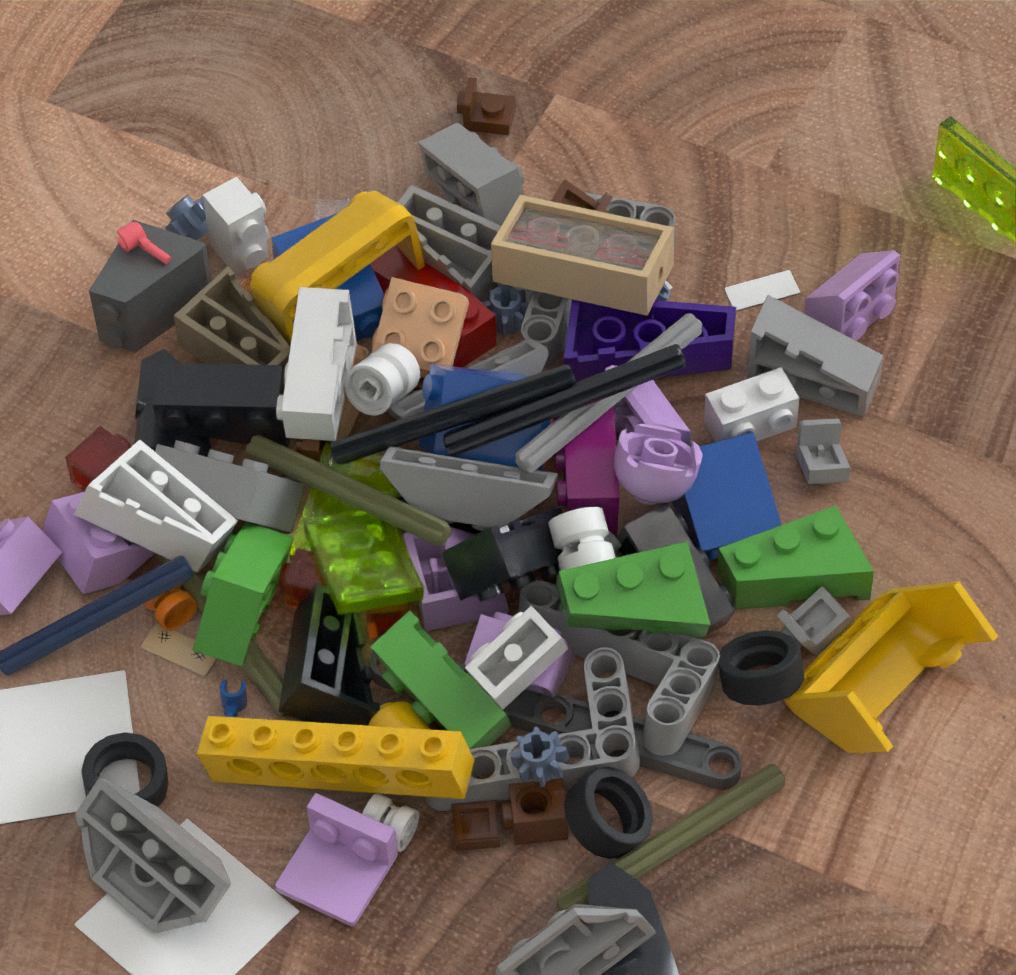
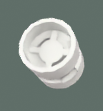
M389 343L382 345L347 373L344 383L349 401L357 410L364 414L374 416L383 414L418 385L420 368L417 360L408 349L399 344Z
M585 507L560 514L548 522L554 547L562 550V553L558 556L560 570L616 558L612 543L604 541V538L609 533L602 508Z

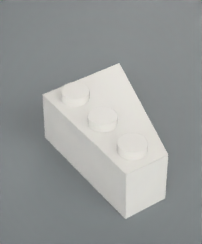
M299 287L289 361L285 366L284 395H279L276 409L277 419L283 420L286 438L336 441L346 397L344 382L347 373L352 369L357 347L349 290Z
M141 440L136 442L87 486L74 515L167 559L172 560L178 556H184L192 570L197 573L223 549L238 522L237 519Z

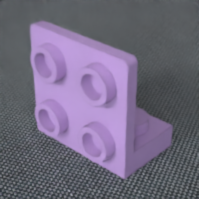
M315 793L307 805L310 830L275 884L276 891L352 927L357 924L398 856L396 831L390 826Z

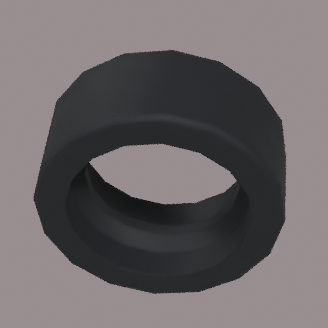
M764 630L744 634L724 645L719 653L718 669L723 692L730 700L743 705L759 706L786 699L799 690L804 681V669L799 644L792 636L779 631ZM775 665L764 670L746 671L756 666Z
M123 732L108 735L92 746L85 755L81 770L86 797L95 785L104 767L114 761L132 759L139 760L148 765L152 774L150 783L144 789L135 793V795L157 807L160 806L165 799L169 783L164 754L155 742L141 734Z
M611 767L595 769L568 791L564 802L565 818L572 834L582 847L595 856L606 859L621 857L641 844L650 835L653 816L648 798L638 783L621 770ZM594 793L610 801L617 810L622 821L623 833L610 827L601 817L595 804Z

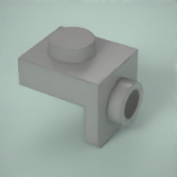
M838 418L803 420L799 423L796 457L808 484L827 485L833 482L849 481L851 467L840 445L842 424Z
M823 586L791 615L784 609L777 614L778 618L785 625L780 632L792 636L799 644V648L804 646L814 655H817L854 621Z

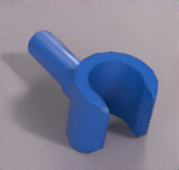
M227 680L221 682L220 696L222 707L225 710V717H237L238 712L246 707L247 693L244 681L241 682V690L234 694L228 693Z

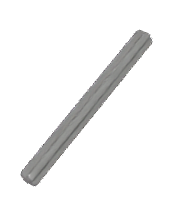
M693 314L684 315L628 362L674 344H678L683 349L701 334V321L696 319ZM636 387L560 416L516 452L515 462L517 466L525 473L534 472Z

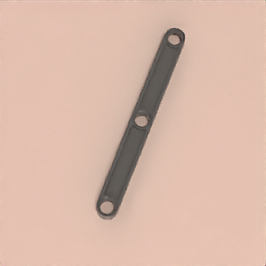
M372 652L369 665L372 670L373 681L383 688L392 690L382 679L381 675L383 673L377 668L380 661L375 653ZM457 663L465 673H469L465 665ZM525 689L503 709L511 723V727L530 733L533 732L534 727H538L541 732L548 735L554 731L558 732V734L592 729L589 703L558 693L555 697H550ZM405 690L401 692L403 694L409 695ZM558 708L566 714V717L560 723L549 724L541 718V715L547 709ZM610 711L603 716L614 717L620 712ZM633 716L640 766L714 789L725 790L738 783L741 777L742 759L740 753L735 748L688 733L681 748L676 753L666 756L656 755L648 751L642 743L645 720ZM616 750L610 753L609 756L619 757L627 751ZM716 759H726L733 764L734 769L727 775H717L710 770L709 765Z

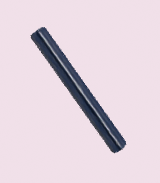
M178 556L0 651V670L5 675H11L193 577V571L189 562L184 556Z

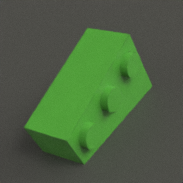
M836 505L720 547L718 551L717 577L731 594L735 610L789 606L790 601L807 600L822 586L834 598L856 596L857 600L871 599L874 570Z
M245 521L238 535L230 534L224 552H219L213 571L209 570L202 585L201 595L207 597L193 651L243 667L247 658L251 637L256 638L260 628V624L256 622L263 610H268L284 575L294 537Z
M688 541L561 570L558 573L556 588L566 626L622 631L623 629L650 631L653 634H664V632L691 634V637L701 638L706 637L710 628V620Z
M409 610L371 646V649L385 669V672L381 675L382 679L397 695L405 690L415 701L412 704V708L428 725L434 721L444 731L462 732L469 749L490 746L511 726L506 713L469 673H465L447 654L448 651L439 641L436 643L421 628L418 622L419 619Z

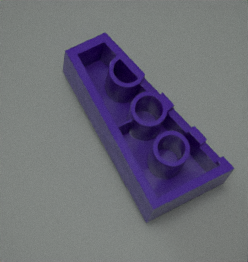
M572 299L563 365L566 364L572 368L576 382L604 372L605 368L611 365L620 366L628 362L684 315L693 314L696 319L701 321L702 332L682 349L686 366L662 377L729 370L732 367L736 307L655 300L646 316Z

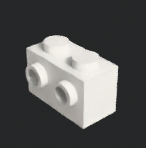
M234 177L203 194L210 245L226 265L230 266L235 275L249 268H254L269 258L267 240L270 239V234L264 222V215L267 213L263 200L257 193L251 194L237 177Z
M782 367L706 393L704 424L714 442L753 432L757 442L797 427L799 396Z
M530 606L524 613L519 612L513 616L504 626L503 632L494 641L481 646L470 658L471 662L465 668L503 710L568 650V647L562 637Z

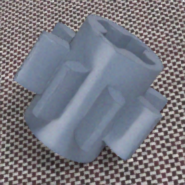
M186 195L166 212V215L171 219L165 227L167 231L195 240L200 239L208 232L203 196L193 201L189 195Z
M509 285L499 286L494 290L489 289L488 301H483L482 303L495 315L496 331L504 336L512 334L517 330L521 331V325L529 304L526 302L525 290L518 291Z
M534 727L533 732L526 736L516 737L520 751L511 753L510 758L513 767H520L518 772L523 783L531 778L539 782L541 787H545L546 782L555 776L558 778L563 777L559 762L569 760L567 748L559 746L558 732L554 731L548 735L541 732L538 727Z

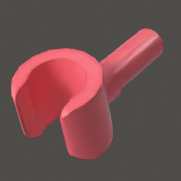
M131 222L117 230L120 236L117 241L125 252L140 246L142 250L148 252L166 265L170 262L171 256L147 239L145 231L139 223Z

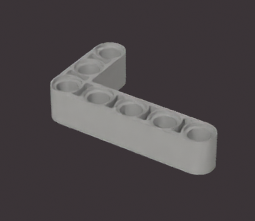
M586 193L596 201H599L603 196ZM612 198L606 208L611 214L674 227L675 249V215L672 210L662 205ZM533 291L521 325L522 341L531 338L547 347L549 356L543 367L546 368L554 364L560 355L568 329L572 299Z
M536 580L533 583L522 586L519 596L518 613H524L532 606L552 628L562 632L561 637L567 641L575 655L586 658L595 649L609 647L621 655L626 674L658 686L647 705L642 743L648 751L656 755L666 756L676 753L681 748L713 693L720 658L718 649L713 644L696 637H691L688 634L664 632V634H653L650 631L623 629L622 631L569 627L566 626L555 584Z
M609 647L593 650L584 661V674L592 729L558 734L560 739L559 746L567 748L569 759L573 757L582 758V760L573 765L559 762L563 773L564 791L570 790L577 782L598 768L611 767L633 777L640 767L635 724L624 663L621 655ZM606 672L614 673L608 678H598V676ZM610 711L620 712L617 716L614 717L603 716ZM517 741L470 749L474 758V764L465 799L425 797L427 804L435 810L448 811L452 810V804L491 800L502 802L510 800L509 784L522 782L518 772L520 767H513L510 758L511 753L520 751ZM616 750L627 751L619 757L609 756L610 753ZM493 772L489 778L484 780L476 779L481 773Z

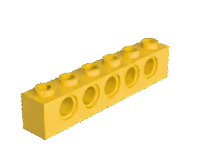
M208 716L196 753L212 782L465 799L474 764V758L460 731Z

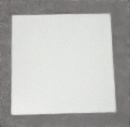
M125 670L0 690V824L77 812L86 798L81 772L85 755L95 743L108 735L123 732L133 733ZM123 759L114 761L104 767L99 774V777L106 778L133 794L140 791L136 760Z
M186 819L180 826L221 859L231 881L230 887L207 922L153 933L107 893L74 924L132 975H235L300 911L189 819Z

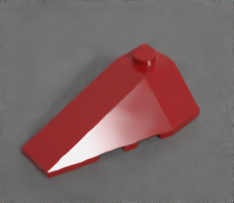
M396 245L370 263L383 294L389 288L391 278L393 277L460 293L468 298L469 305L453 367L463 368L497 346L495 315L463 286L425 262V266L418 270Z

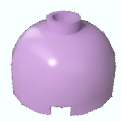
M638 424L635 425L634 431L631 433H626V429L621 431L614 456V469L617 479L626 491L643 504L654 505L677 500L692 488L697 478L703 457L699 446L693 441L690 448L681 441L682 433L661 425Z

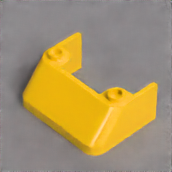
M363 191L357 194L351 200L349 206L276 259L259 265L253 271L249 287L255 305L264 317L267 316L291 347L294 327L292 320L295 319L299 287L336 289L395 245L418 270L425 266L415 218L403 205L378 191Z
M960 581L893 588L875 598L804 670V681L799 690L783 700L792 713L847 753L888 752L893 745L882 731L883 726L877 717L924 668L940 666V668L949 667L961 657V649L966 644L993 642L998 635Z

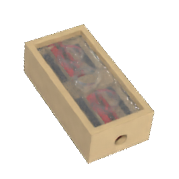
M519 195L491 243L493 282L647 316L674 266V227Z

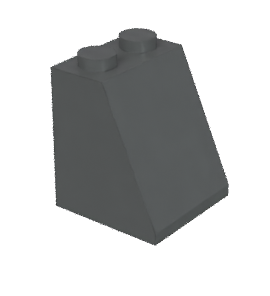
M133 220L132 222H137L142 226L147 239L171 256L170 262L166 265L151 254L142 250L140 246L125 252L118 243L91 286L89 294L99 341L115 349L123 348L136 353L174 326V315L212 281L206 243Z

